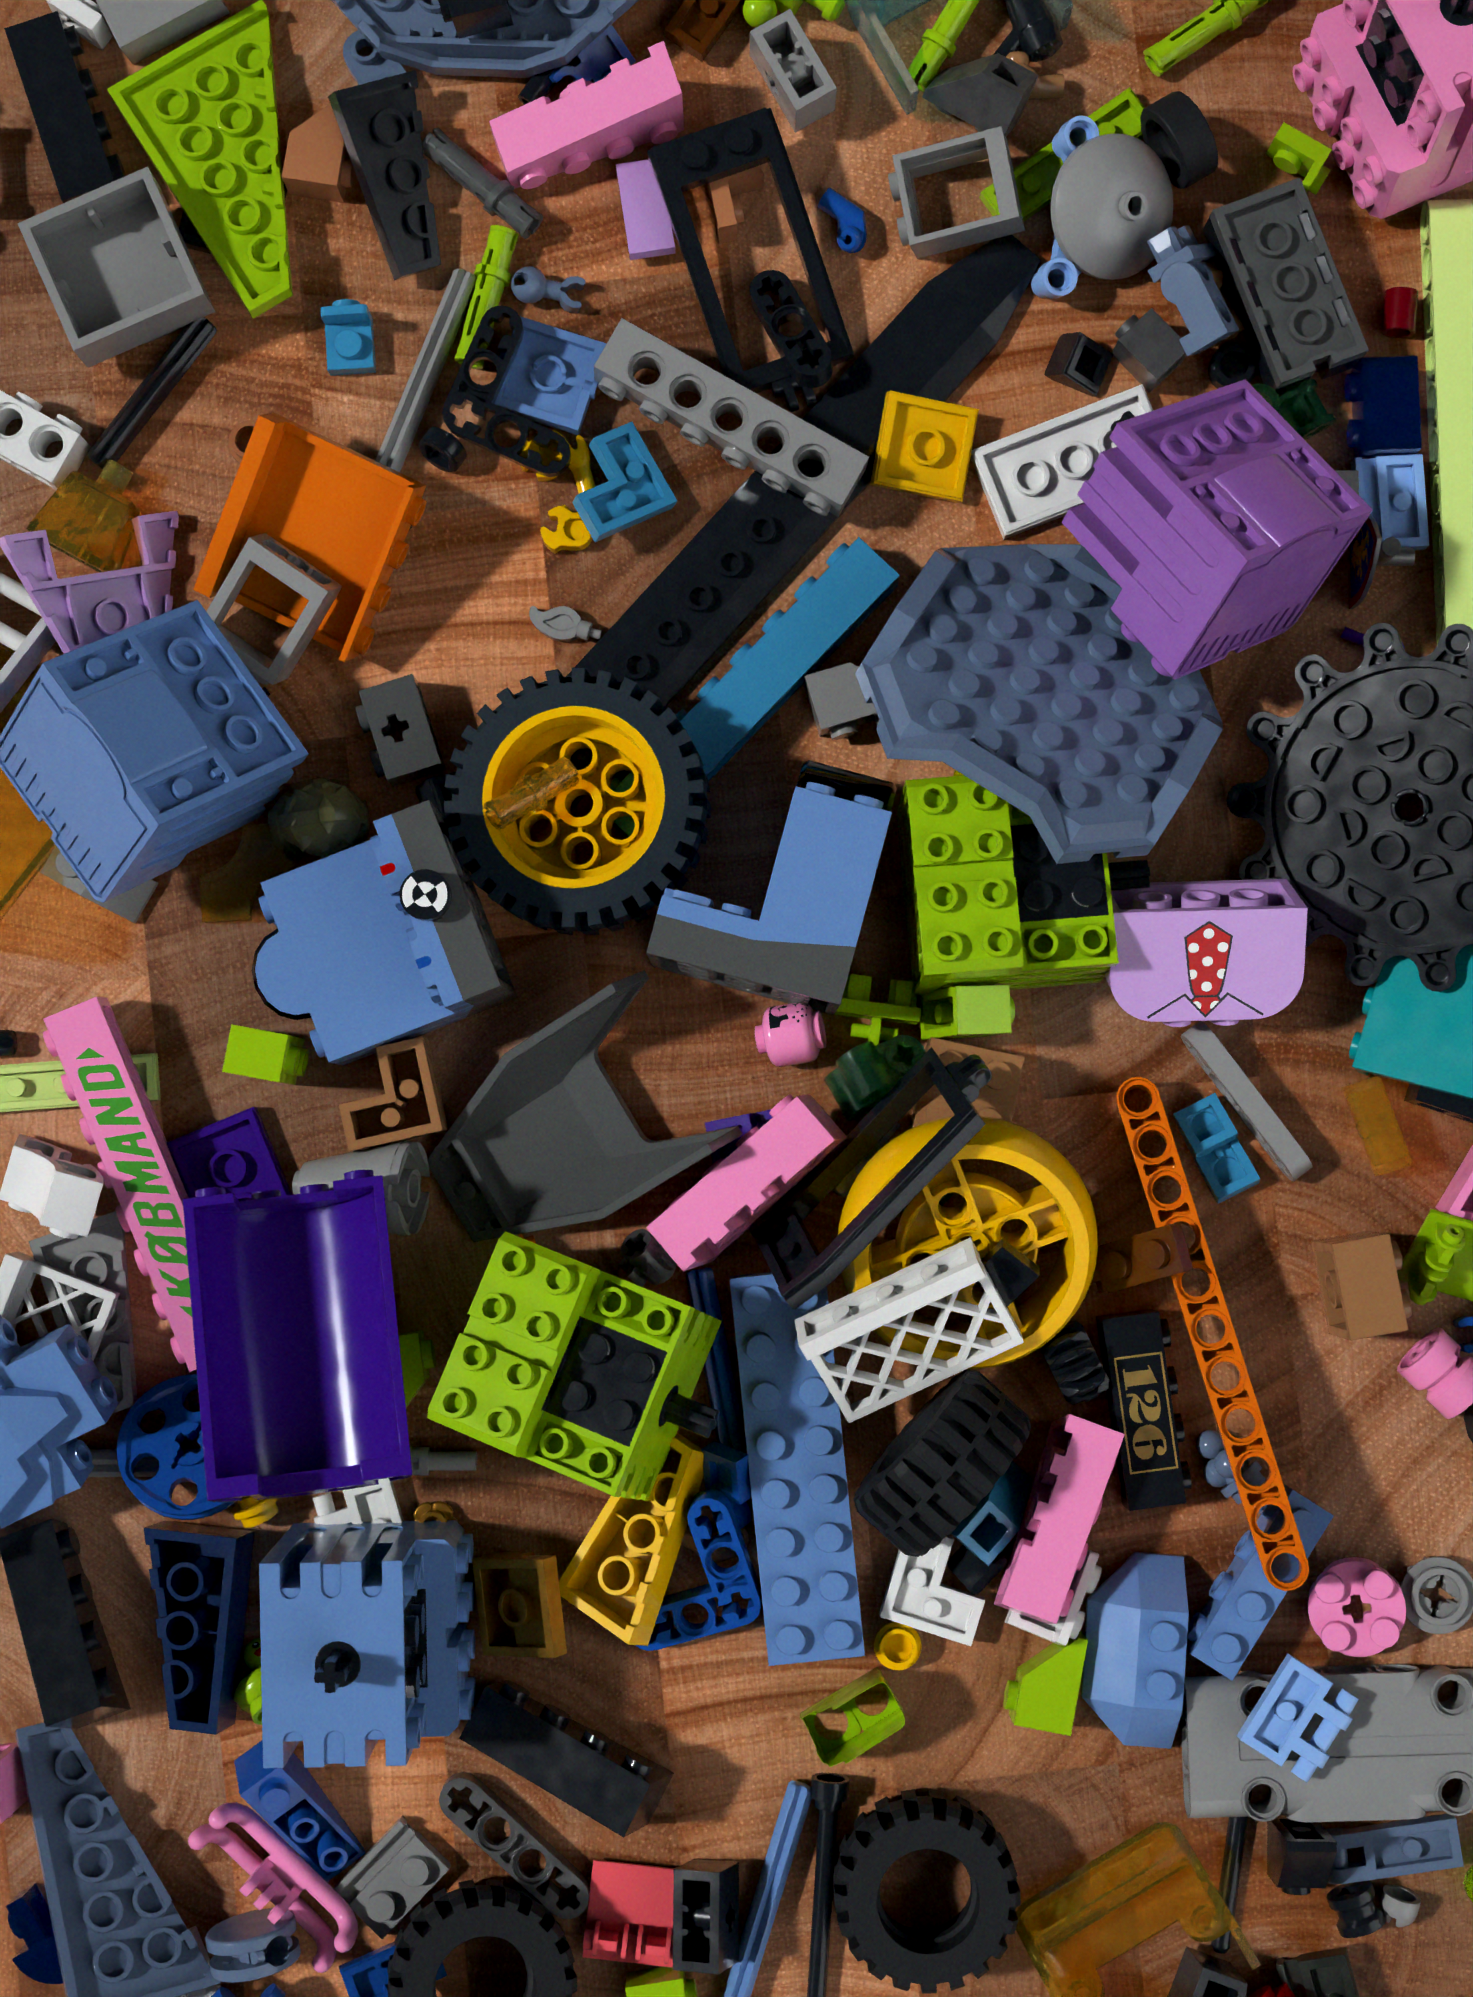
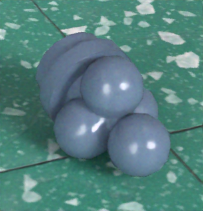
M1214 1430L1201 1432L1196 1440V1449L1204 1458L1211 1459L1204 1465L1203 1476L1206 1482L1213 1487H1223L1220 1492L1226 1498L1231 1496L1238 1505L1241 1504L1220 1433ZM1250 1457L1242 1464L1241 1475L1248 1484L1259 1485L1266 1479L1259 1472L1262 1467L1256 1460L1248 1465L1251 1460Z

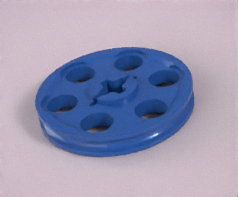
M197 1374L170 1378L145 1392L127 1413L117 1440L118 1466L129 1490L148 1509L172 1519L194 1520L205 1518L225 1510L236 1502L207 1501L200 1411H188L184 1405L186 1396L191 1391L198 1389ZM153 1410L164 1412L166 1419L163 1428L151 1434L142 1432L140 1425L145 1414ZM198 1436L197 1442L201 1446V1450L197 1454L189 1451L183 1457L185 1451L180 1446L185 1439L193 1442ZM148 1456L158 1459L159 1470L153 1478L146 1481L135 1478L134 1468L139 1460ZM186 1481L195 1483L198 1493L193 1502L184 1506L173 1503L172 1493L178 1484Z

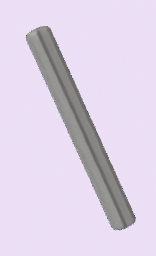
M459 268L453 271L375 461L398 472L401 471L472 299L476 276L469 271Z

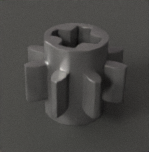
M638 1229L629 1234L621 1246V1255L624 1258L618 1262V1266L627 1273L626 1275L636 1285L642 1287L647 1280L654 1285L664 1283L673 1275L677 1264L653 1235L645 1229Z

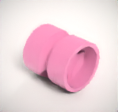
M1437 1328L1423 1336L1401 1359L1397 1366V1372L1416 1390L1426 1389V1400L1444 1418L1451 1419L1473 1404V1358L1469 1356L1461 1358L1459 1356L1461 1346L1442 1328Z

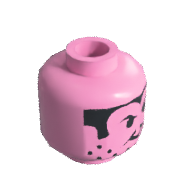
M800 1003L767 1008L762 1018V1025L755 1026V1041L758 1052L760 1054L767 1053L772 1064L778 1067L815 1061L820 1049L826 1048V1032L821 1012H813L809 1004L805 1006Z

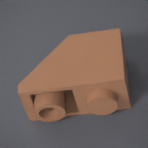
M329 104L289 132L282 179L290 195L344 203L346 187L353 188L356 173L331 104Z

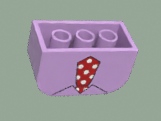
M1287 879L1150 882V888L1111 891L1119 963L1116 966H1110V970L1105 972V978L1119 1006L1131 1016L1149 1022H1162L1171 1027L1188 1026L1191 1024V1021H1210L1216 1025L1230 1026L1237 1024L1239 1020L1261 1019L1272 1016L1287 1007L1298 994L1304 978L1308 908Z

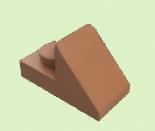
M757 166L706 184L719 244L737 241V224L744 223L739 194L760 190L764 187V172Z

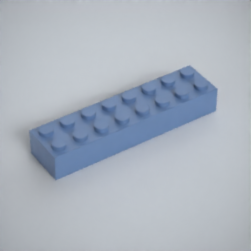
M772 1272L730 1276L769 1666L865 1656L840 1408L811 1360L807 1361L798 1345L795 1319L829 1304L827 1286L796 1310H793L781 1296ZM833 1349L822 1354L826 1362L835 1364Z

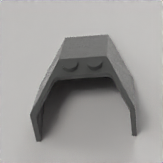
M645 970L611 983L506 1052L428 1157L431 1172L473 1242L500 1238L505 1231L517 1235L603 1219L743 1135L739 1127L736 1126L660 1141L648 1139L600 1062L598 1049L601 1043L649 979Z

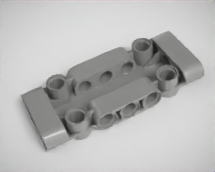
M1407 1664L1309 1666L1333 1683L1324 1700L1332 1704L1342 1688L1356 1696L1359 1700L1349 1715L1353 1718L1346 1731L1340 1729L1326 1752L1330 1756L1322 1769L1316 1768L1308 1783L1291 1772L1300 1757L1293 1750L1281 1767L1242 1742L1236 1736L1254 1708L1245 1706L1246 1693L1256 1686L1266 1689L1274 1674L1262 1675L1258 1671L1247 1670L1236 1675L1233 1681L1225 1676L1185 1677L1183 1710L1180 1720L1183 1794L1188 1818L1251 1817L1256 1821L1267 1822L1274 1820L1278 1816H1286V1818L1298 1822H1343L1419 1819L1426 1816V1811H1445L1449 1815L1462 1816L1473 1810V1668L1451 1669L1445 1665H1434L1426 1670H1419V1667ZM1446 1681H1454L1455 1692L1452 1697L1446 1701H1438L1437 1692L1440 1685ZM1315 1713L1301 1737L1310 1741L1323 1717ZM1450 1779H1459L1460 1785L1457 1793L1452 1797L1443 1798L1441 1793L1444 1784ZM1260 1784L1269 1785V1794L1264 1801L1257 1804L1249 1803L1248 1797L1253 1787Z

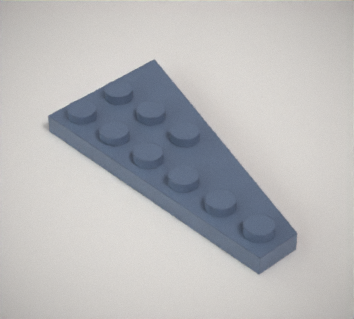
M45 1723L16 1729L17 1746L66 1997H178L220 1984V1981L212 1977L210 1966L198 1948L197 1941L190 1929H187L143 1849L121 1817L120 1810L94 1771L93 1764L71 1728L45 1727Z

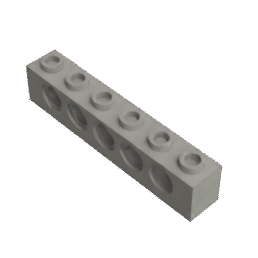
M621 318L594 365V378L599 383L598 388L609 397L618 401H622L625 397L640 406L639 411L650 420L659 424H663L666 420L681 429L680 434L691 443L700 447H704L706 443L722 452L721 457L730 465L741 470H745L747 466L763 475L762 480L768 486L782 493H786L789 489L804 498L803 503L820 515L827 516L830 512L839 517L866 469L869 456ZM649 368L656 371L659 378L656 382L645 385L639 383L634 378V375L641 369ZM691 391L698 395L700 402L694 407L685 408L676 402L675 397L681 392ZM732 414L740 420L741 426L733 431H725L717 425L716 420L721 415ZM764 437H773L781 443L782 449L775 454H766L758 448L757 442ZM804 460H814L821 465L823 473L817 477H807L800 472L798 465Z

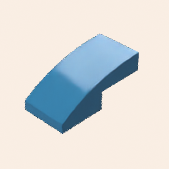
M1216 1093L1173 1114L1178 1129L1217 1204L1260 1183L1261 1178L1237 1138L1238 1132Z

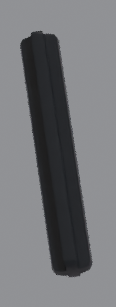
M203 317L189 323L180 332L88 451L87 456L94 464L105 471L112 469L216 334L215 326L208 319Z

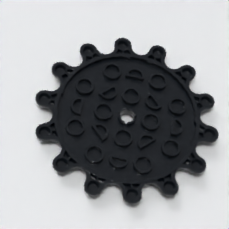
M1377 623L1372 625L1364 635V658L1358 668L1347 673L1338 672L1332 668L1324 657L1316 654L1307 655L1301 658L1295 667V678L1304 695L1300 711L1294 716L1287 718L1264 711L1254 714L1249 719L1246 726L1247 736L1253 744L1260 747L1267 754L1269 760L1268 770L1259 781L1239 783L1233 786L1228 792L1226 801L1227 807L1232 814L1241 818H1251L1263 827L1265 841L1257 853L1248 856L1242 861L1239 867L1240 880L1287 879L1308 908L1305 948L1322 935L1331 934L1339 937L1347 948L1345 974L1351 983L1357 986H1367L1374 983L1378 979L1385 962L1393 956L1401 955L1408 957L1415 963L1420 980L1427 989L1441 992L1449 989L1456 980L1457 970L1455 962L1457 954L1466 945L1473 944V629L1465 624L1450 625L1442 632L1438 645L1432 653L1424 657H1414L1404 650L1398 630L1393 625ZM1409 793L1418 794L1424 804V814L1415 821L1406 820L1399 812L1400 800Z

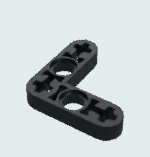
M503 305L492 307L482 317L444 403L442 411L443 420L449 431L463 440L547 477L558 476L566 471L571 461L570 447L565 438L548 428L494 404L523 340L524 328L520 316L511 307ZM505 317L510 319V327L515 332L512 337L504 335L501 338L498 350L499 352L506 353L504 359H501L491 350L479 348L482 342H485L491 348L495 339V332L490 325L492 322L501 323ZM478 360H489L496 366V377L491 383L480 385L472 381L470 370ZM467 403L472 405L471 411L473 415L486 421L487 412L495 414L487 423L485 438L477 436L482 429L479 425L466 421L463 427H458V420L452 414L455 408L463 409ZM504 422L514 423L519 427L521 433L517 444L509 448L499 446L494 440L495 429ZM529 432L537 433L533 442L543 448H548L551 442L558 444L557 451L563 456L561 461L552 460L549 466H543L542 456L531 449L528 450V458L519 456L528 444Z

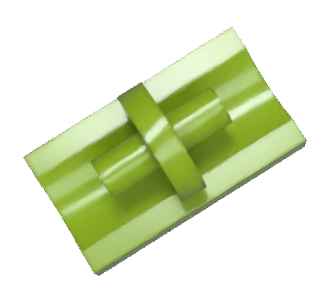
M849 974L841 1005L834 1015L871 1019L870 1025L852 1022L850 1033L851 1037L868 1039L867 1052L877 1053L879 1040L897 1042L899 1029L881 1026V1021L917 1025L920 1022L922 1008L916 1007L917 996L914 993L916 986H914L913 981L891 979L886 1004L869 1001L872 977Z

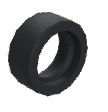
M1181 91L1171 92L1143 109L1140 122L1144 141L1161 159L1172 185L1178 189L1187 188L1216 170L1218 166V150L1214 136L1207 120L1189 96Z

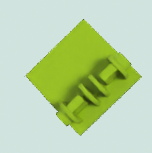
M1430 1209L1402 1261V1269L1397 1271L1398 1279L1408 1283L1409 1297L1414 1303L1425 1305L1427 1302L1433 1301L1437 1296V1291L1473 1302V1221Z

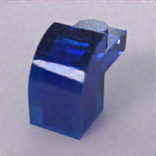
M35 1883L19 1892L6 1905L9 1912L8 1922L12 1932L17 1938H23L26 1943L12 1960L19 1970L35 1981L46 1984H61L63 1979L49 1906Z

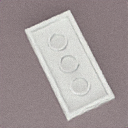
M1143 384L972 450L971 461L1003 540L1066 515L1070 508L1084 503L1077 494L1084 481L1092 476L1095 470L1093 465L1098 456L1103 451L1117 447L1109 438L1112 433L1110 428L1113 422L1120 420L1123 413L1130 411L1135 417L1154 411Z

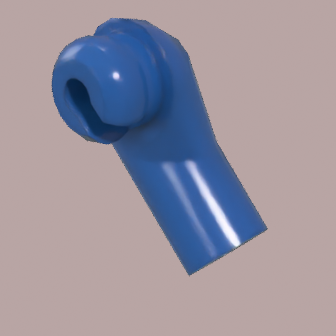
M828 188L821 197L818 208L837 220V244L840 249L848 253H856L864 247L867 240L865 213L860 207L832 188Z

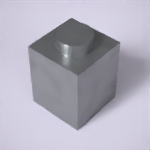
M1152 308L1140 319L1135 314L1132 315L1115 333L1118 341L1113 349V356L1140 384H1143L1149 393L1168 377L1186 357V353L1179 341L1181 337Z

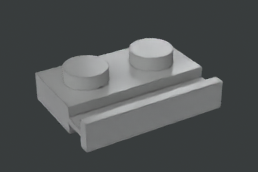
M401 1816L335 1885L334 1889L349 1903L353 1911L383 1939L446 1874L451 1867V1863Z

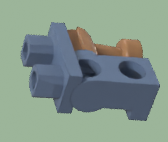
M1189 225L1179 229L1176 226L1169 227L1147 241L1158 263L1147 271L1154 283L1161 282L1162 294L1169 302L1176 304L1190 332L1179 339L1187 356L1199 354L1210 347L1215 348L1246 330L1240 317L1231 314L1219 291L1224 277L1222 269L1217 270L1216 266L1208 261L1218 256L1212 243L1198 244Z

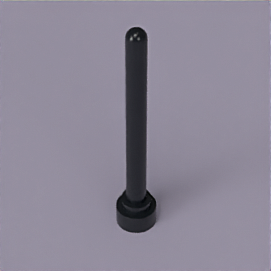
M816 1773L812 1775L811 1798L815 1800V1807L819 1809L807 1997H826L838 1811L843 1809V1803L849 1799L850 1785L849 1777L837 1773Z

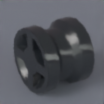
M1370 1881L1339 1885L1326 1896L1329 1907L1338 1914L1339 1919L1336 1926L1340 1935L1344 1938H1357L1371 1934L1380 1929L1386 1922L1383 1911L1376 1907L1373 1901L1376 1892Z

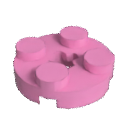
M1349 1557L1329 1564L1324 1569V1572L1317 1577L1315 1583L1313 1582L1308 1594V1614L1314 1631L1328 1649L1348 1656L1366 1657L1380 1653L1384 1649L1392 1647L1398 1641L1400 1632L1405 1624L1406 1603L1400 1584L1387 1570L1379 1567V1564L1369 1559ZM1360 1595L1362 1603H1370L1371 1609L1370 1611L1363 1612V1618L1354 1619L1351 1613H1344L1343 1605L1350 1604V1596Z

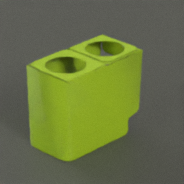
M878 1666L802 1711L799 1718L803 1720L810 1733L817 1755L829 1767L844 1762V1764L850 1762L899 1731L905 1725L903 1708ZM877 1684H882L889 1696L888 1705L885 1710L877 1715H867L861 1712L856 1705L855 1697ZM831 1707L833 1710L837 1708L843 1710L848 1719L846 1732L840 1738L834 1740L821 1737L814 1725L816 1714Z

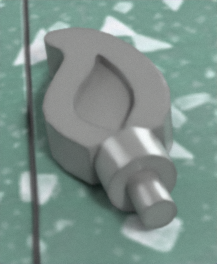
M535 606L530 607V620L542 634L550 639L559 642H570L577 638L588 640L589 637L599 640L601 638L602 631L592 628L593 623L582 620L578 613L570 607L559 606L544 612L539 611Z

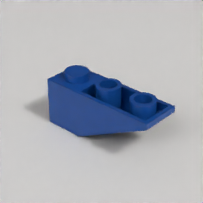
M261 1740L234 1760L240 1796L326 1882L365 1854L364 1847L307 1768H304L302 1761L294 1753H292L284 1768H263V1741Z

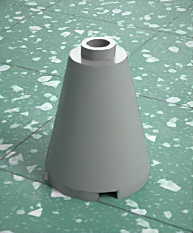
M402 1141L306 1161L301 1169L294 1174L292 1182L293 1195L300 1194V1187L313 1184L329 1185V1190H334L333 1181L344 1180V1173L355 1170H373L374 1176H383L389 1233L400 1236L417 1234L426 1218L430 1192H421V1176L430 1177L426 1152L419 1142Z

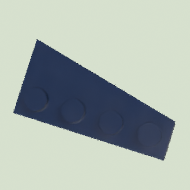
M162 1521L144 1527L145 1543L150 1546L152 1568L149 1569L151 1589H155L159 1615V1618L155 1619L157 1636L162 1639L165 1661L161 1666L170 1729L217 1735L235 1724L237 1703L234 1701L233 1696L240 1681L255 1531Z

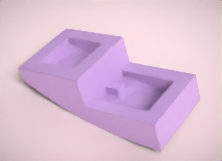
M649 159L616 164L630 260L676 254L672 224Z

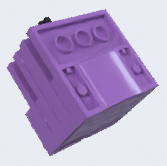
M1245 379L1136 417L1130 411L1123 413L1120 420L1114 421L1110 428L1112 433L1109 438L1117 447L1100 453L1093 465L1095 470L1092 476L1084 481L1077 494L1084 503L1070 508L1062 523L1122 588V591L1111 607L1112 612L1122 622V634L1128 640L1141 643L1153 656L1151 664L1158 673L1164 676H1171L1176 680L1225 659L1230 651L1234 650L1236 653H1239L1283 634L1290 629L1304 612L1373 509Z

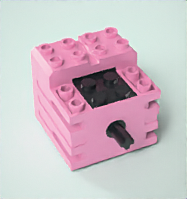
M1343 0V4L1317 14L1310 37L1300 42L1303 60L1301 63L1293 66V78L1297 88L1301 92L1306 91L1313 105V117L1318 128L1321 131L1326 130L1329 137L1336 134L1339 135L1341 140L1333 143L1332 146L1333 156L1338 167L1341 170L1346 169L1353 183V195L1358 206L1361 209L1366 208L1369 215L1384 219L1473 181V0Z

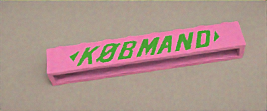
M94 997L44 1018L43 1020L48 1030L43 1032V1038L50 1054L54 1058L58 1056L66 1073L61 1075L64 1090L71 1101L77 1100L84 1118L79 1119L80 1128L86 1141L90 1145H96L102 1160L97 1164L98 1171L103 1176L104 1184L108 1189L113 1188L120 1203L119 1206H116L118 1220L126 1233L131 1231L138 1247L137 1250H134L137 1266L143 1276L150 1275L157 1292L152 1294L156 1312L162 1320L168 1319L175 1337L170 1339L173 1353L180 1364L186 1363L189 1372L196 1370L183 1210V1199L188 1198V1195L108 998Z

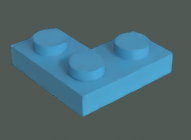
M629 422L592 439L589 448L607 477L608 482L577 494L572 503L594 542H598L655 517L675 506L677 499L633 422Z

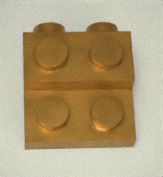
M495 1552L472 1559L483 1656L556 1658L567 1654L556 1555H533V1552Z

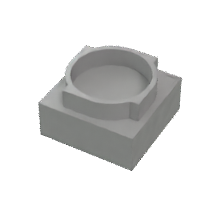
M148 166L17 223L72 349L87 368L141 344L159 339L215 312L163 192Z

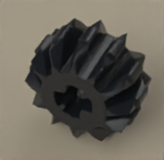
M1074 1320L1067 1323L1055 1337L1040 1347L1065 1400L1070 1404L1075 1405L1083 1401L1086 1403L1108 1389L1109 1378L1083 1325Z

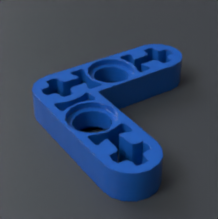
M708 1489L697 1493L691 1500L687 1515L688 1525L709 1584L664 1596L655 1623L659 1624L656 1634L651 1635L648 1646L635 1645L639 1649L646 1651L659 1650L741 1627L753 1622L758 1617L762 1604L761 1587L732 1504L722 1492ZM705 1505H709L712 1512L720 1511L716 1522L719 1534L711 1537L713 1528L707 1516L699 1517ZM720 1547H728L736 1552L739 1561L732 1567L723 1568L713 1561L712 1553ZM740 1592L743 1599L750 1598L748 1607L741 1609L738 1602L731 1603L733 1593ZM714 1597L718 1598V1607L723 1606L722 1616L717 1615V1602ZM690 1603H698L706 1608L709 1617L701 1623H692L685 1619L682 1609ZM669 1610L673 1611V1621H667Z

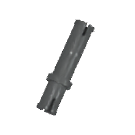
M434 128L433 134L429 132L422 141L423 154L444 169L447 174L466 190L476 196L484 204L483 209L491 216H499L524 239H528L530 233L533 235L543 220V215L523 201L513 191V185L507 180L500 181L496 176L492 175L483 165L455 144L441 129Z

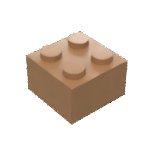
M933 1037L927 1040L925 1053L932 1047L946 1066L952 1062L960 1063L970 1055H979L991 1071L992 1078L985 1086L979 1089V1096L972 1102V1105L980 1116L1002 1119L1012 1123L1025 1057ZM935 1084L913 1106L909 1129L926 1122L955 1115Z
M1363 1231L1311 1241L1329 1334L1353 1341L1408 1330L1406 1318L1412 1315L1411 1302L1406 1289H1400L1397 1270L1402 1269V1256L1397 1242L1391 1241L1390 1234Z

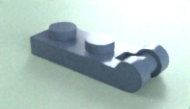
M1442 1814L1353 1828L1336 1827L1326 1829L1337 1842V1853L1328 1879V1883L1348 1884L1464 1867L1457 1819L1454 1815ZM1360 1847L1362 1861L1349 1862L1347 1849Z

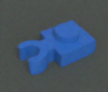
M611 24L574 57L577 61L572 66L563 65L555 68L549 78L552 82L557 83L564 76L569 75L573 82L584 78L586 81L595 83L611 73L609 65L625 58L632 65L636 60Z
M713 1441L701 1449L704 1453L703 1472L705 1489L720 1491L728 1497L741 1529L751 1522V1511L746 1502L752 1497L748 1465L749 1454ZM720 1511L712 1512L715 1522H717Z

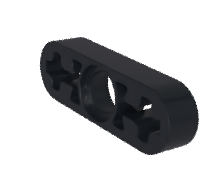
M767 270L759 273L750 284L752 307L790 375L798 385L805 388H817L824 385L833 373L831 351L801 298L784 273L776 270ZM771 290L773 294H779L781 307L775 310V304L768 294L764 295L766 291ZM789 321H796L804 326L798 335L791 337L784 336L778 331L784 323ZM807 348L810 359L813 363H819V366L811 368L809 364H804L802 350Z

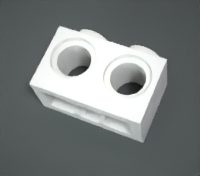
M0 390V459L58 492L65 494L88 451L91 449V446L80 435L83 428L61 414H57L54 420L40 412L43 406L21 392L17 391L15 397H12ZM22 419L23 423L19 432L6 436L5 429L12 420ZM63 441L62 451L56 457L45 458V451L52 442Z

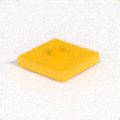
M891 390L886 392L870 485L954 503L963 502L979 409Z

